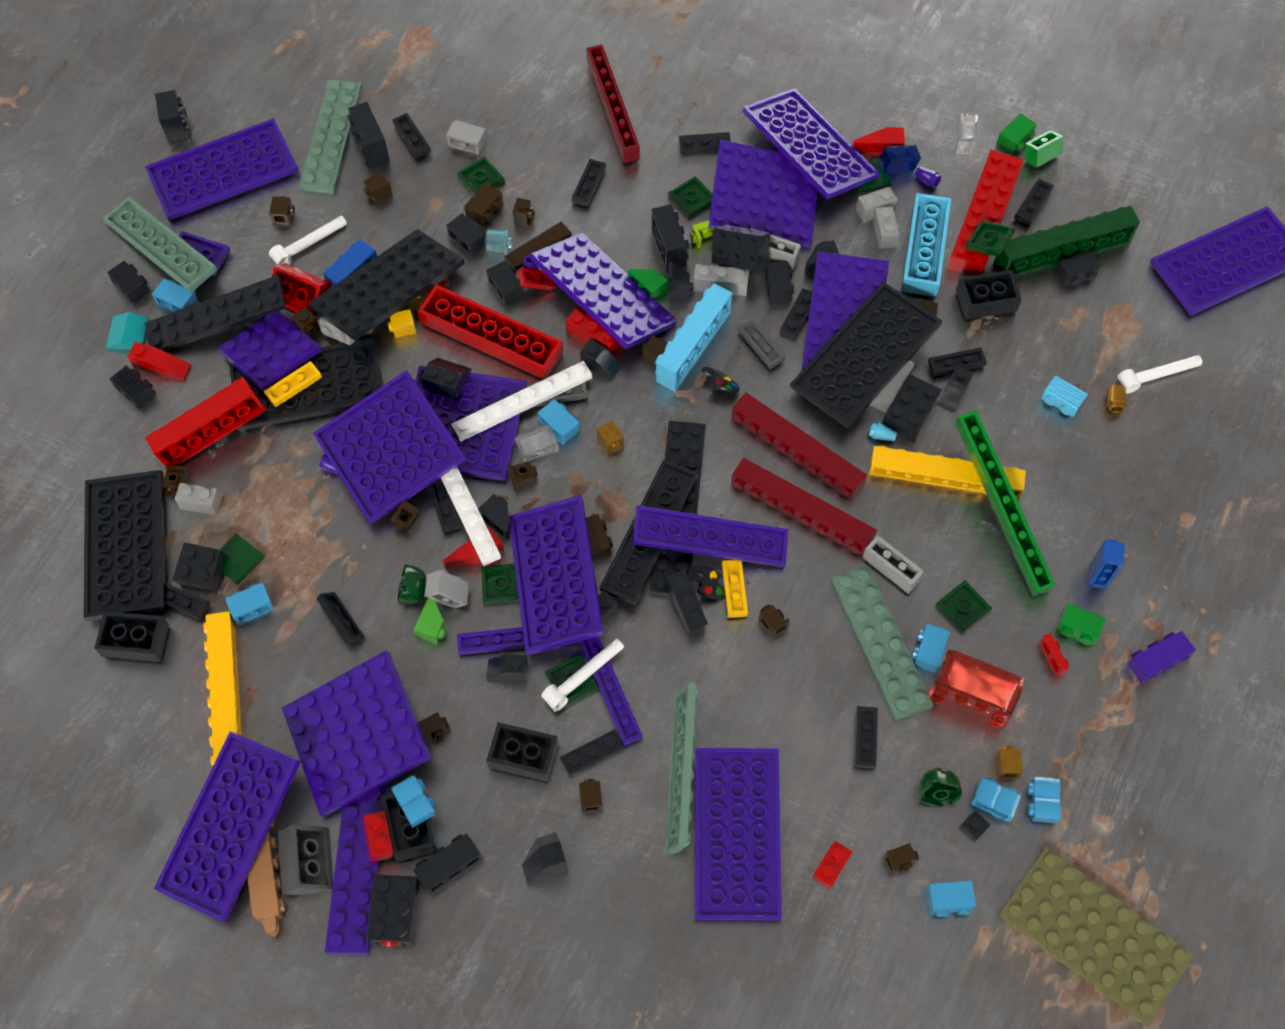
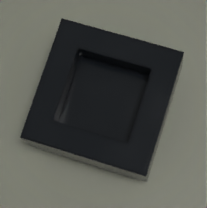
M974 810L960 827L976 841L991 824Z

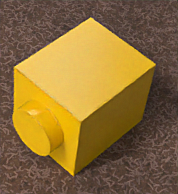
M410 309L396 312L390 316L391 321L387 323L390 333L394 332L395 338L417 334Z

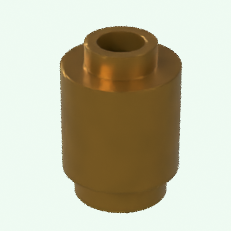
M1114 384L1107 389V407L1110 412L1121 413L1126 407V388L1119 384Z

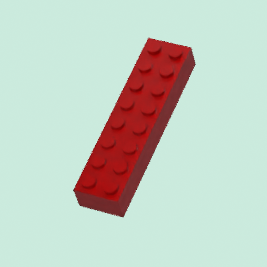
M990 150L952 251L948 269L970 276L983 274L990 255L966 250L965 245L981 221L1001 224L1024 159Z
M437 284L418 310L421 324L543 380L549 377L564 353L563 341Z

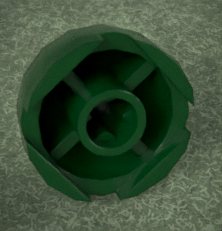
M405 564L401 574L402 580L399 583L397 601L403 604L418 603L425 594L426 574L418 567Z
M933 768L923 774L920 780V797H922L923 803L929 806L943 807L942 803L947 802L952 805L960 800L962 796L959 778L949 769Z

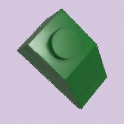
M656 269L628 270V277L634 279L641 289L646 290L650 294L652 299L656 300L668 291L667 277L664 274H660Z

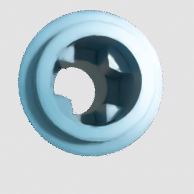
M873 421L868 431V436H871V439L894 442L897 435L896 431L879 421Z

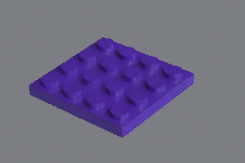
M280 311L269 314L263 320L258 321L218 347L219 352L262 391L321 352L320 346Z

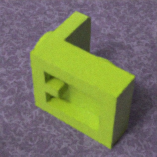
M709 220L692 225L690 238L697 248L701 247L702 238H708L713 235V229L708 228Z

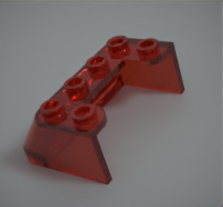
M948 650L936 673L929 696L934 702L939 704L948 702L950 698L960 705L967 704L974 707L980 713H988L987 719L991 725L1005 728L1012 717L1026 681L1016 674L961 652Z

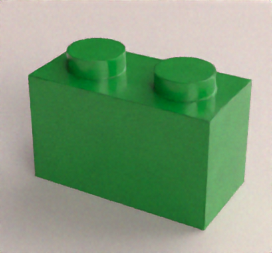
M1020 113L1000 132L996 144L1013 155L1017 150L1020 151L1024 147L1027 140L1030 141L1035 136L1037 124Z
M1049 130L1025 143V161L1037 168L1061 155L1063 136L1053 130Z
M1068 603L1062 612L1056 630L1066 637H1073L1080 640L1083 644L1094 646L1100 637L1106 618Z

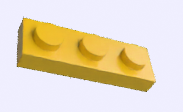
M310 361L266 389L264 393L271 403L277 407L322 378V376Z
M722 561L728 618L747 617L748 609L742 561Z

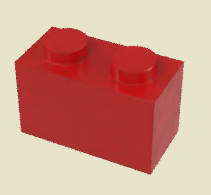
M385 811L364 815L362 823L370 863L392 858L393 849Z

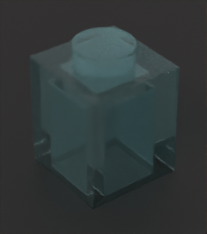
M487 229L485 240L486 253L508 254V248L512 247V237H509L508 230Z

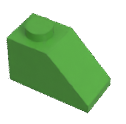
M428 598L414 628V633L417 638L438 645L440 639H444L447 628L436 602Z

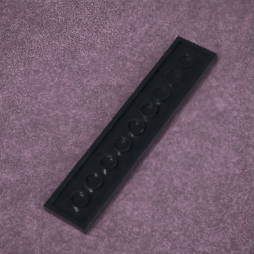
M669 421L665 460L698 473V478L681 511L697 514L706 424ZM663 549L652 570L650 595L671 597L664 579L684 569L688 572L692 567L693 554Z

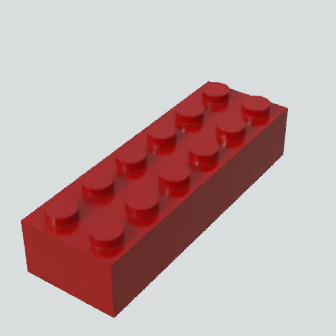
M242 377L226 388L219 390L210 398L203 400L192 409L185 411L181 416L169 421L165 426L153 431L145 437V440L153 454L165 466H178L265 412L266 408L255 391Z

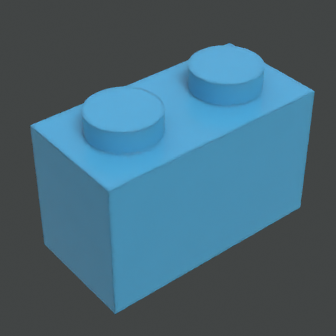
M165 278L152 293L157 305L173 312L196 305L199 302L195 291L190 293L176 281H169Z
M555 399L538 412L539 422L563 445L580 432V421L575 415L569 414L567 408Z
M263 583L253 584L248 589L232 593L230 597L225 598L237 625L275 610Z
M927 624L924 630H920L917 640L921 642L919 648L915 647L912 658L915 659L914 664L916 667L937 673L950 631Z
M972 881L929 884L926 888L930 914H936V917L949 916V913L957 912L958 915H968L976 907Z

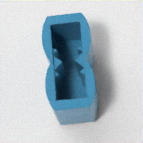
M413 775L391 788L412 828L435 815L433 809L436 808V805L431 797L426 798L423 793L426 788L421 779L416 780Z
M1034 777L1028 783L1027 788L1028 795H1031L1032 801L1028 804V815H1031L1033 822L1058 823L1061 819L1060 780L1056 778Z
M982 778L977 785L970 804L999 819L1010 822L1021 795L1011 787H1001L992 778Z

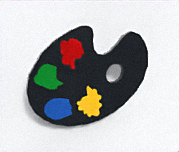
M711 367L702 368L701 372L711 377L709 382L713 384L714 390L719 391V389H722L729 393L739 392V385L728 375Z
M695 565L688 570L689 580L700 582L699 594L713 599L721 598L725 595L723 576L717 570L706 565Z

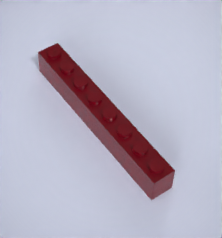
M603 44L586 48L587 63L623 163L640 160V146Z
M747 392L732 407V417L737 423H742L748 427L750 432L758 434L766 443L777 447L782 454H787L793 458L795 463L806 467L811 474L822 478L827 485L838 489L843 496L853 499L865 484L867 474Z
M744 457L732 474L731 483L737 489L747 491L752 497L765 501L772 508H778L785 515L798 519L805 526H811L819 534L831 537L836 543L849 547L856 554L864 555L866 547L875 539L877 529Z

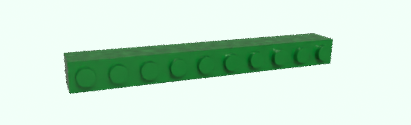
M977 410L958 416L955 425L1032 596L1034 597L1052 590L1056 584Z

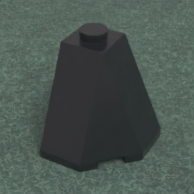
M556 832L536 838L522 864L528 886L568 873L566 859Z

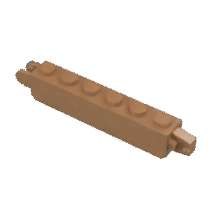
M273 821L247 878L252 916L263 923L266 934L275 938L280 933L279 919H283V912L286 911L284 899L280 897V891L282 890L281 878H278L277 875L280 864L278 857H275L274 849H277V842L275 836L272 837L271 829H274Z

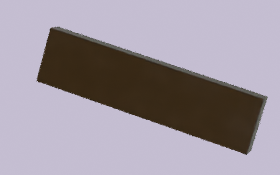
M561 221L505 255V261L516 271L523 267L524 258L527 255L570 238L572 232Z

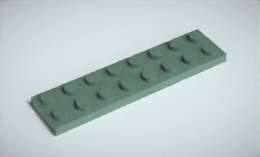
M329 79L299 185L301 191L335 193L351 133L350 127H352L347 118L349 115L348 108L358 105L363 88L361 82Z
M127 197L102 218L107 225L190 293L218 270L213 263L130 197Z
M869 566L833 577L832 583L895 721L932 708V700Z
M690 682L675 694L665 854H676L686 848L690 842L688 824L691 822L692 814L689 811V806L693 798V792L690 789L694 778V771L692 770V762L695 758L693 742L696 739L694 723L697 719V711L695 710V703L698 700L696 684Z

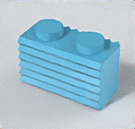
M1055 375L1045 389L1041 399L1046 404L1060 409L1063 414L1074 417L1088 394Z

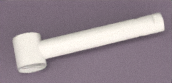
M341 215L285 248L282 245H275L270 249L269 256L276 265L284 263L290 265L293 255L336 230L343 228V226L347 225V222Z
M1196 355L1136 374L1133 369H1127L1122 371L1117 378L1120 384L1126 388V393H1132L1141 387V383L1201 366L1202 358Z
M616 638L559 687L555 684L548 686L542 692L541 697L555 712L561 710L568 702L566 696L624 648L623 644Z

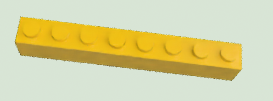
M874 446L869 470L871 475L986 493L971 461H965L961 458H946L942 455H928L923 452H909L905 449H891L886 446ZM1003 467L1016 498L1020 499L1024 492L1026 470H1020L1017 467Z
M230 611L206 615V622L203 623L204 633L207 634L204 647L206 653L208 652L205 666L206 670L209 671L206 685L207 689L210 690L207 704L208 708L211 709L208 723L209 727L212 728V735L209 736L211 748L213 747V755L210 756L212 767L229 732L231 731L242 736L235 621Z

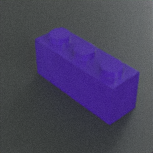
M1183 631L1176 634L1171 632L1160 643L1154 641L1147 646V650L1143 652L1138 650L1131 655L1132 659L1127 665L1141 684L1193 655L1196 649Z

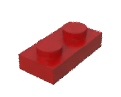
M520 268L517 271L521 287L551 291L555 287L554 281L542 270Z
M1051 633L1046 634L1039 643L1058 678L1065 675L1068 671L1069 663L1067 658L1062 655L1057 639L1053 638Z
M834 840L815 871L813 878L831 889L853 851Z

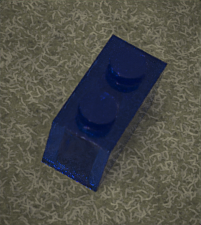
M916 145L890 146L884 148L878 162L883 174L912 172L920 162L921 156Z

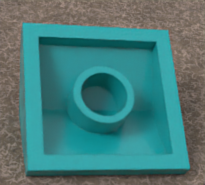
M130 312L113 316L106 348L131 350L134 342L144 344L147 334L145 322L150 321V319Z

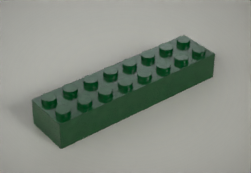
M1132 206L1119 207L1109 212L1105 211L1092 217L1087 216L1078 221H1070L1060 226L1055 225L1046 230H1038L1032 234H1024L1018 238L1010 239L999 257H995L993 264L998 272L1012 270L1013 275L1017 276L1058 264L1060 260L1089 250L1094 254L1129 244L1140 224V220Z

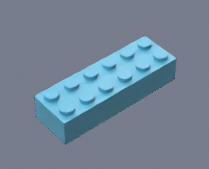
M916 193L901 292L931 297L937 296L941 280L951 198Z
M713 283L710 289L707 288L701 302L698 301L696 303L693 313L686 317L683 327L678 328L673 341L668 342L663 355L660 354L656 359L655 364L657 367L655 374L657 383L674 392L677 390L731 313L732 292Z

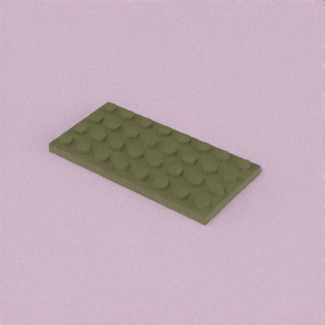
M1047 847L1042 851L998 915L1146 1027L1150 1025L1194 956Z

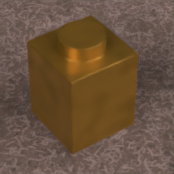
M613 420L596 428L597 438L607 454L617 452L624 446V437Z
M1003 746L996 753L998 778H1019L1022 775L1021 748Z

